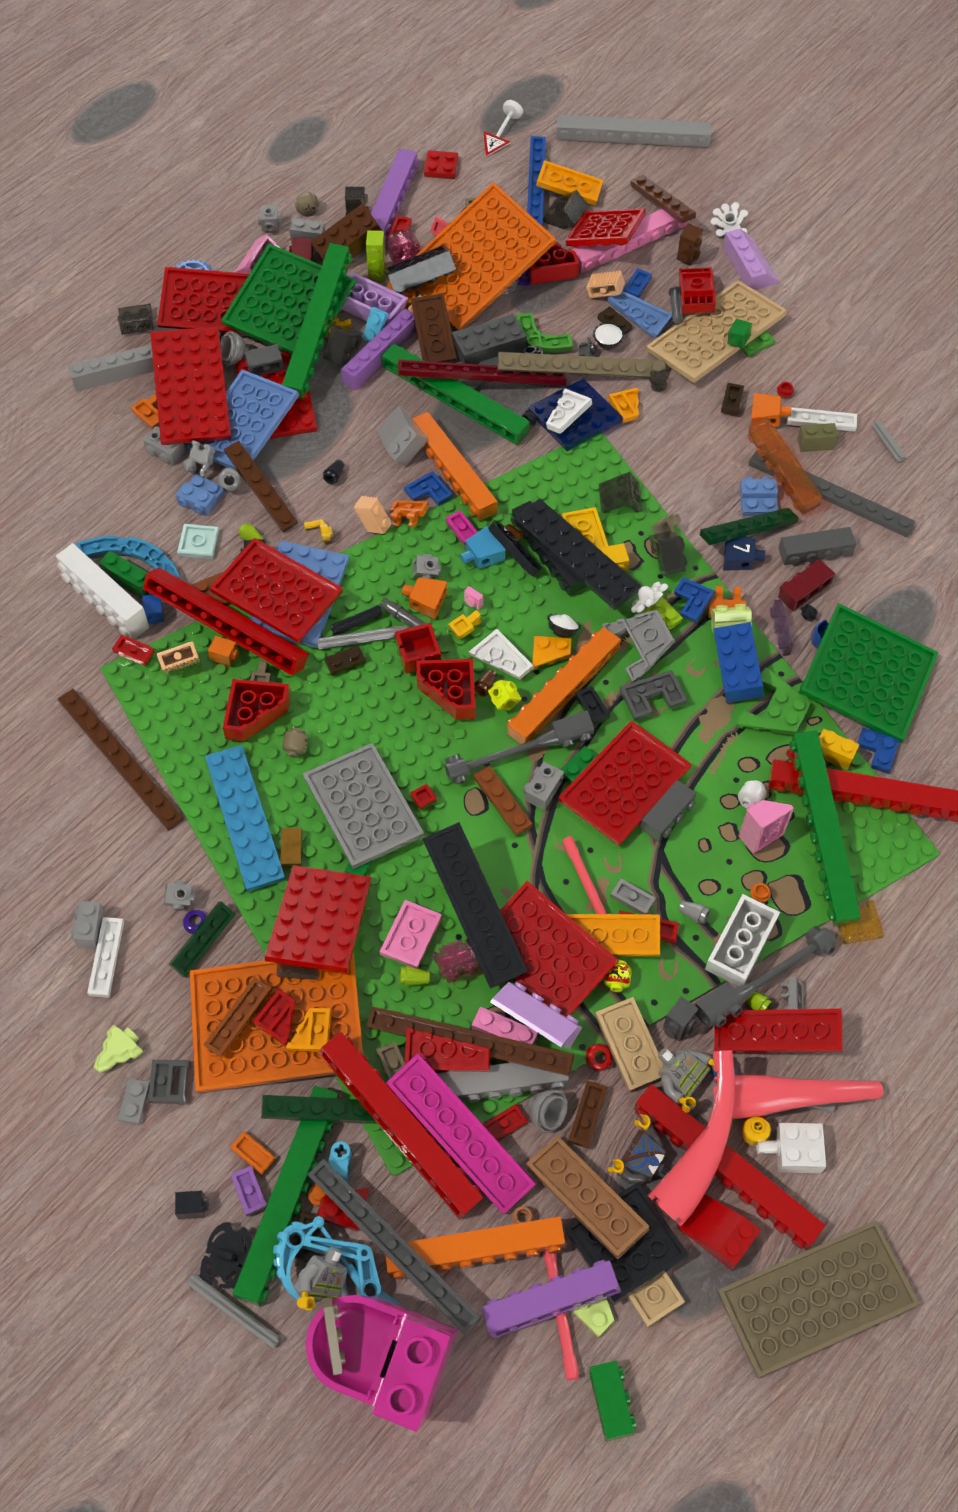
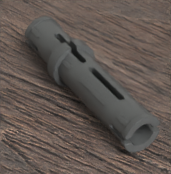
M386 597L382 599V602L385 604L380 603L379 605L380 608L392 614L394 619L398 618L410 627L426 624L405 611L401 605L394 604Z

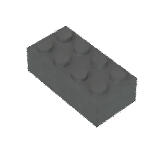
M514 314L452 332L455 353L460 362L464 364H479L481 361L497 357L498 352L520 353L526 348V335Z

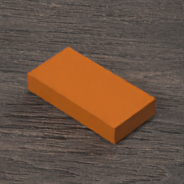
M245 1131L230 1146V1149L261 1176L277 1160L274 1155Z

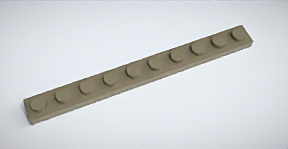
M498 352L497 370L663 379L665 377V360Z

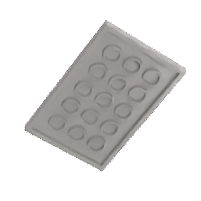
M373 743L303 773L305 782L352 869L424 837L423 830Z

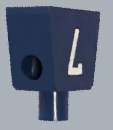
M746 536L725 541L723 570H751L754 560L764 561L766 551L755 549L756 540Z

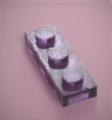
M782 599L774 600L773 607L770 608V616L774 618V632L778 634V648L781 649L783 656H788L791 654L793 643Z

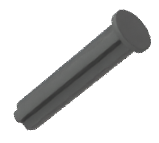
M673 286L669 289L668 293L671 297L673 323L679 325L683 321L680 298L681 288Z

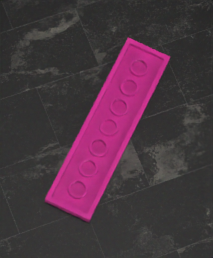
M419 1053L386 1082L503 1215L536 1184Z

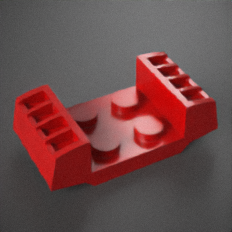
M712 267L679 268L682 314L715 313L716 301Z

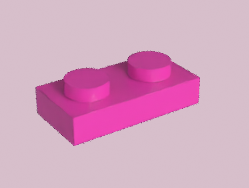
M461 510L445 518L447 525L464 547L466 540L477 533Z

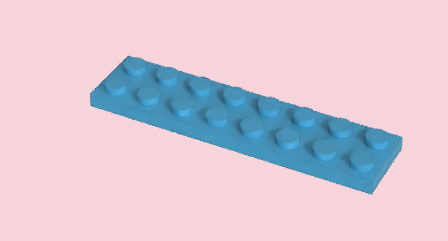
M242 745L206 755L205 759L246 891L250 892L285 881V876Z

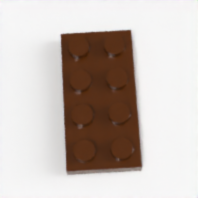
M444 293L411 298L422 360L432 362L456 360Z

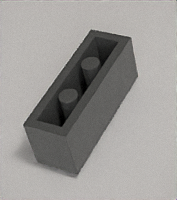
M677 780L642 819L640 829L658 842L663 837L667 838L672 831L673 825L675 823L678 825L684 818L683 814L687 810L690 811L696 804V801H694L696 793Z

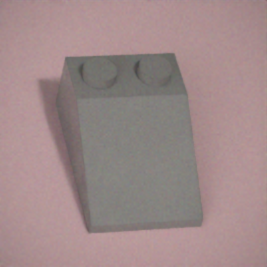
M400 405L396 407L377 430L387 452L395 461L405 465L411 461L429 440Z

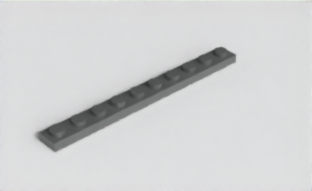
M758 449L749 461L748 465L904 537H908L916 522Z
M324 1159L307 1174L464 1336L481 1319Z

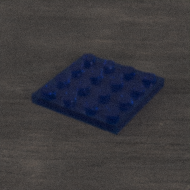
M584 378L528 406V410L536 414L537 422L566 451L623 422V417ZM564 389L591 398L592 405L561 434L547 429L546 423L552 411L557 408V402L559 398H562Z

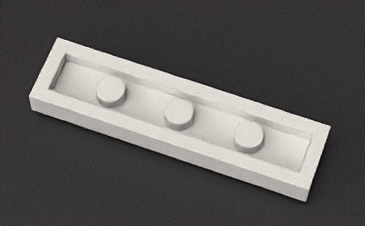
M792 408L791 416H787V425L801 426L835 423L837 430L854 432L857 428V414Z
M107 917L102 919L87 992L88 996L110 997L124 926L123 919Z

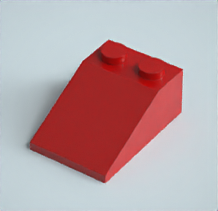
M704 1194L691 1216L678 1228L731 1271H733L761 1231L744 1216Z

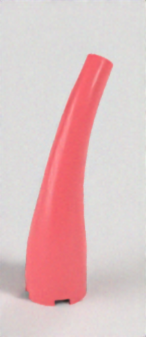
M733 1050L713 1051L714 1071H717V1092L708 1125L648 1195L651 1200L657 1197L654 1203L674 1221L678 1217L679 1219L676 1223L680 1226L691 1216L707 1191L727 1143L735 1096Z
M753 1074L735 1075L732 1119L759 1117L814 1105L878 1100L883 1096V1086L877 1080H816ZM717 1086L714 1087V1101L716 1098Z

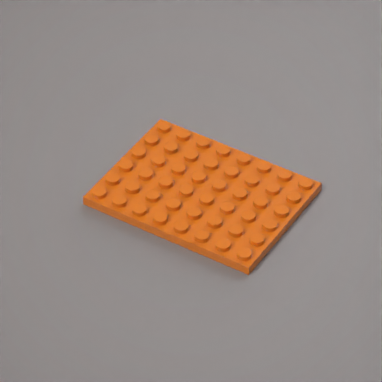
M493 182L417 254H422L445 244L450 251L456 270H453V273L448 276L441 275L437 277L438 279L433 282L426 281L422 283V286L415 289L422 296L444 293L449 323L458 331L465 329L557 241L554 236Z
M354 950L347 974L266 962L265 960L190 970L195 1091L197 1093L335 1074L318 1054L319 1052L288 1051L284 1045L254 1025V1019L278 989L296 1001L288 1039L289 1043L297 1033L296 1029L299 1024L304 1021V1016L309 1008H330L332 1014L329 1041L342 1032L351 1038L353 1046L357 1051L363 1053ZM255 977L271 987L272 992L225 1055L220 1058L205 1048L204 1043Z

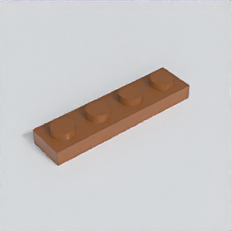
M490 766L473 775L476 783L515 836L532 828V822Z
M254 977L204 1043L205 1048L222 1058L272 992L271 987Z

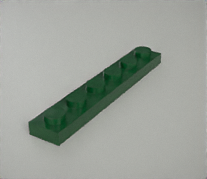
M784 508L700 530L699 535L708 545L796 524L799 517L790 508Z
M262 1096L261 1119L378 1124L357 1099Z

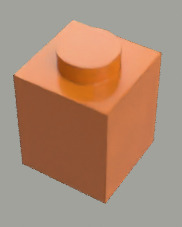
M218 636L214 637L208 649L211 661L230 667L239 656L236 642Z

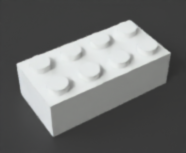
M742 894L708 959L705 970L738 987L744 985L780 912Z

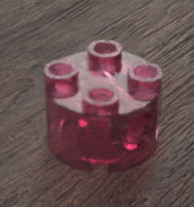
M411 230L400 231L388 237L387 251L393 264L412 258L422 250L420 243Z
M466 939V943H463L462 940L451 942L439 948L440 953L436 951L433 953L434 961L440 970V977L446 979L447 983L457 981L459 976L464 974L468 976L478 972L477 967L479 963L468 939Z

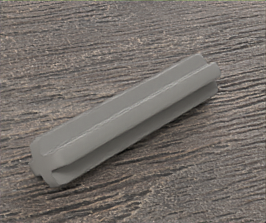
M876 421L872 428L895 460L900 463L906 459V455L882 422Z

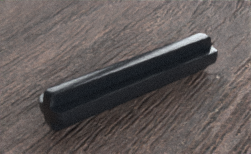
M379 605L366 609L332 624L331 631L334 635H337L382 615V609Z

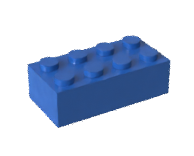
M751 622L713 628L726 703L764 697Z

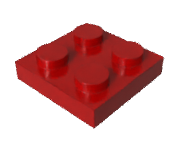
M428 150L424 177L455 179L458 153Z

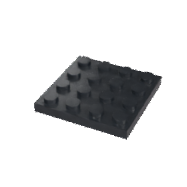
M635 1183L619 1193L618 1196L650 1226V1230L619 1259L579 1220L565 1227V1232L589 1268L593 1267L595 1262L601 1260L611 1262L621 1289V1293L609 1297L613 1305L661 1276L689 1256L639 1183Z

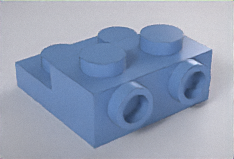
M195 474L189 483L184 482L175 495L177 503L182 507H188L198 514L208 516L226 490L220 484Z
M751 476L741 479L739 490L742 516H755L778 510L776 479L768 476L762 479H754Z

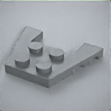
M658 610L638 614L633 618H623L617 620V622L602 624L604 628L616 636L628 631L642 659L625 668L632 682L639 681L675 642Z

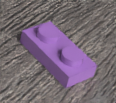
M249 1166L231 1174L246 1216L266 1209L267 1205L252 1167Z

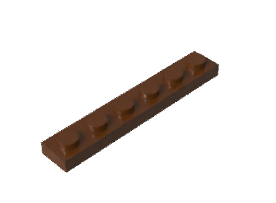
M641 175L631 180V187L682 224L696 218L694 210L646 176Z
M238 440L224 449L225 454L280 530L284 533L297 525V519Z

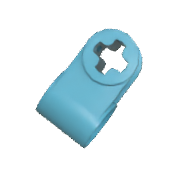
M338 1141L331 1148L328 1164L348 1183L352 1152L346 1142ZM344 1148L346 1154H342V1157H339L337 1152Z

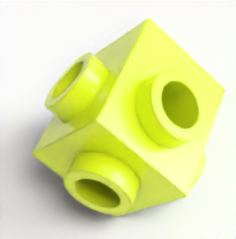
M499 680L488 691L491 701L500 710L510 711L522 700L517 692L516 685L511 681Z

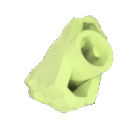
M113 1025L107 1032L108 1037L103 1042V1051L97 1056L94 1069L101 1073L111 1069L116 1063H125L130 1058H137L143 1053V1050L136 1044L139 1040L138 1036L128 1027L122 1031Z

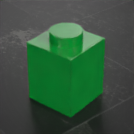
M736 318L728 331L727 344L743 349L751 336L752 323Z

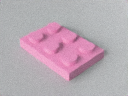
M405 900L385 939L380 955L418 969L442 919V914Z

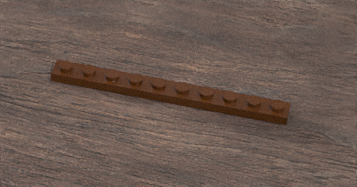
M74 689L58 698L63 708L167 831L184 820L173 804Z
M373 1006L366 1026L369 1029L406 1037L407 1028L431 1033L455 1041L489 1048L491 1050L490 1058L568 1077L570 1076L574 1055Z

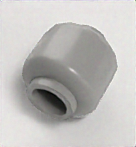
M226 467L219 474V484L224 490L234 491L240 486L242 476L236 468Z

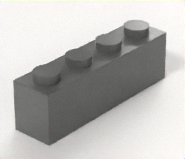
M845 527L781 537L778 549L784 565H796L802 562H814L821 559L852 555L856 547V541L851 528Z

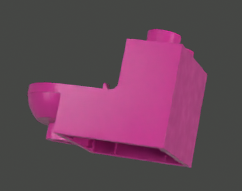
M345 1295L333 1299L332 1305L337 1304L339 1319L335 1320L336 1327L341 1328L343 1340L338 1342L339 1350L344 1349L346 1364H341L342 1374L333 1375L322 1307L313 1317L306 1335V1355L312 1371L327 1387L374 1406L373 1415L417 1432L428 1419L458 1329L376 1296L369 1298L362 1295ZM395 1341H398L384 1378L382 1376Z

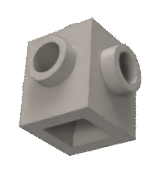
M277 205L261 206L258 224L262 225V231H278V224H281V214H278Z
M424 554L422 556L417 555L413 560L414 579H435L441 572V564H438V557Z
M179 880L175 881V883H167L164 905L172 906L174 910H184V907L188 908L190 903L194 901L195 891H191L192 885H187L186 881ZM177 893H180L182 898L178 897Z

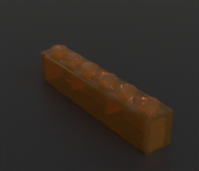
M766 417L750 425L747 434L749 441L755 444L758 454L763 456L766 466L769 470L773 471L776 481L782 484L785 494L788 497L790 496L795 509L799 510L803 515L820 506L822 501L821 494L769 418Z

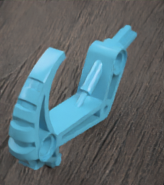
M317 1216L312 1223L306 1225L301 1222H292L283 1232L277 1234L279 1243L273 1247V1254L276 1255V1259L273 1260L274 1266L277 1267L276 1274L281 1279L284 1289L294 1300L297 1301L301 1297L295 1291L290 1277L291 1265L298 1251L303 1248L327 1255L329 1248L332 1246L342 1251L340 1259L346 1266L348 1275L357 1286L359 1295L369 1297L365 1294L364 1287L371 1285L375 1289L374 1296L400 1305L398 1301L382 1291L383 1287L378 1278L371 1248L364 1244L333 1240L323 1226L324 1219ZM316 1229H320L326 1238L313 1237L312 1234ZM290 1235H298L301 1243L297 1246L292 1245L289 1242ZM348 1261L354 1262V1263H355V1267L353 1266L352 1263L349 1264Z

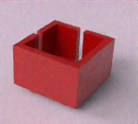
M431 623L395 632L396 647L401 657L405 674L417 671L416 661L441 660V652Z

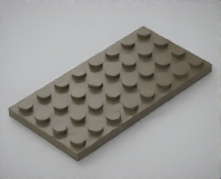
M876 1220L717 1290L757 1379L920 1305Z

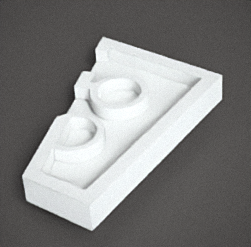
M564 389L562 398H559L557 402V408L552 411L546 423L547 429L561 434L592 405V399Z
M498 629L469 651L471 656L519 680L534 669L533 665Z

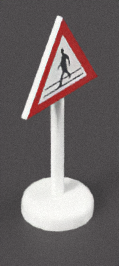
M513 100L504 102L503 111L507 117L496 136L483 131L486 157L511 143L500 138V135L510 118L519 119L522 116L523 108L519 103Z

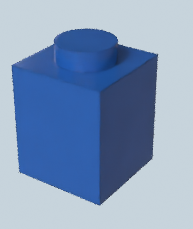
M154 595L142 596L143 608L148 624L164 622L163 600Z

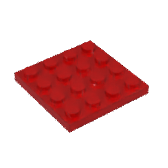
M645 208L585 211L566 238V246L577 248L580 246L593 247L596 245L610 246L611 244L626 245L646 215Z

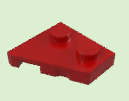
M369 1188L355 1190L365 1201L367 1200ZM327 1195L321 1197L317 1216L322 1217L324 1222L354 1231L360 1230Z

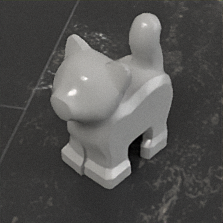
M192 440L193 446L189 457L182 464L185 470L193 475L196 472L197 463L203 465L200 470V476L205 477L213 462V455L216 449L210 445H202Z

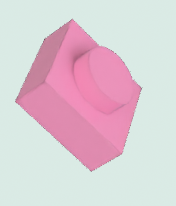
M468 586L464 591V601L470 607L480 610L483 606V595Z

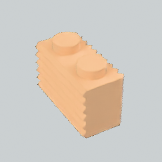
M620 270L600 274L595 273L591 274L586 289L590 298L621 295L625 281Z
M361 496L355 504V512H357L367 532L380 534L387 532L392 523L378 497Z
M193 641L157 653L161 668L166 674L172 671L175 672L179 668L182 669V667H189L193 663H200V658Z

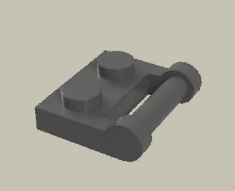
M152 1060L149 1103L186 1105L188 1103V1096H186L188 1070L191 1069V1061ZM174 1069H180L178 1095H172Z

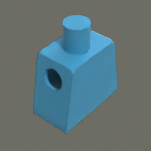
M489 526L484 527L466 540V552L460 554L463 564L473 561L477 568H483L505 561V548L489 531Z

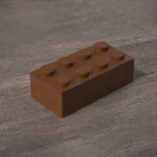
M362 203L312 240L311 243L323 260L329 243L349 247L353 259L366 249L367 230L382 231V229Z

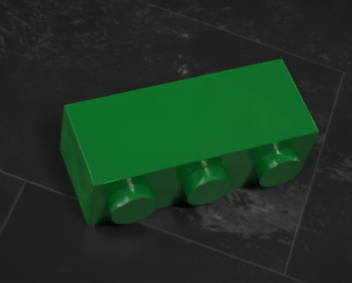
M111 551L98 563L99 567L119 586L141 599L142 596L151 594L143 589L146 571Z
M617 1360L590 1366L588 1371L605 1442L633 1436L637 1425L634 1414L629 1413L628 1405L631 1404L628 1390L623 1388L622 1381L625 1380L622 1366H618Z

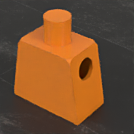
M754 393L751 416L752 429L779 426L781 416H791V406H782L780 396Z
M418 578L414 587L404 584L402 595L409 597L410 608L436 619L447 594V582Z

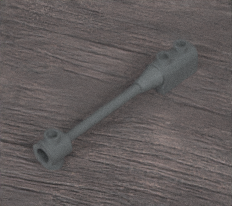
M588 710L552 722L549 726L551 731L537 737L535 740L469 762H465L464 758H460L459 754L445 759L446 763L444 764L447 777L450 782L455 781L456 785L467 781L466 777L469 776L470 769L535 747L562 745L563 748L574 745V740L580 739L581 742L590 740L592 738L591 734H594V727Z
M817 926L811 928L806 934L807 947L753 982L736 988L729 982H726L695 1003V1006L698 1008L696 1016L707 1027H711L714 1024L718 1028L723 1026L727 1021L726 1016L732 1014L734 1017H737L743 1011V1003L756 989L811 953L831 955L836 949L834 934L827 928L820 929Z

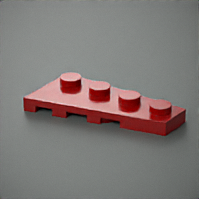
M407 1028L405 1065L419 1053L434 1071L490 1072L491 1050L489 1048Z

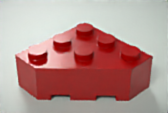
M555 243L527 269L530 283L534 285L578 278L579 261L575 251L571 249L566 250L560 244Z
M473 659L416 661L417 688L456 720L475 719Z
M232 679L223 723L225 739L245 741L286 714L289 710L291 699L289 684Z

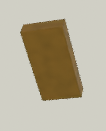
M282 828L281 867L301 866L302 828Z

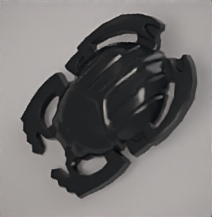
M224 1222L213 1230L206 1249V1253L211 1254L210 1258L205 1255L201 1263L200 1277L202 1280L210 1285L213 1282L209 1278L218 1275L226 1283L220 1284V1288L229 1289L235 1286L242 1267H238L239 1263L244 1265L252 1245V1237L248 1229L242 1227L241 1230L236 1232L232 1229L231 1222ZM221 1231H224V1232H225V1233L219 1235V1236L215 1239V1241L212 1242V1240L214 1239V1237H215L219 1232H221ZM242 1237H244L246 1240V1253L244 1252V1242L242 1240ZM207 1263H210L211 1275L206 1272ZM233 1271L236 1272L233 1279L226 1280L227 1276Z

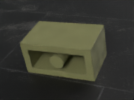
M835 423L801 425L797 438L800 452L834 450L838 439Z

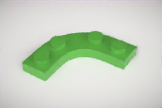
M532 313L516 314V319L526 335V344L528 346L540 347L545 353L573 351L570 334L545 335L537 330Z

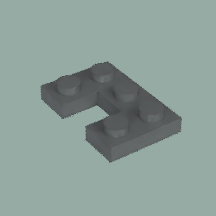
M672 670L620 687V693L634 721L652 716L653 711L647 699L661 694L669 710L687 704V698Z

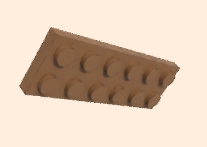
M556 1136L526 1163V1167L617 1259L650 1230V1226L559 1136Z

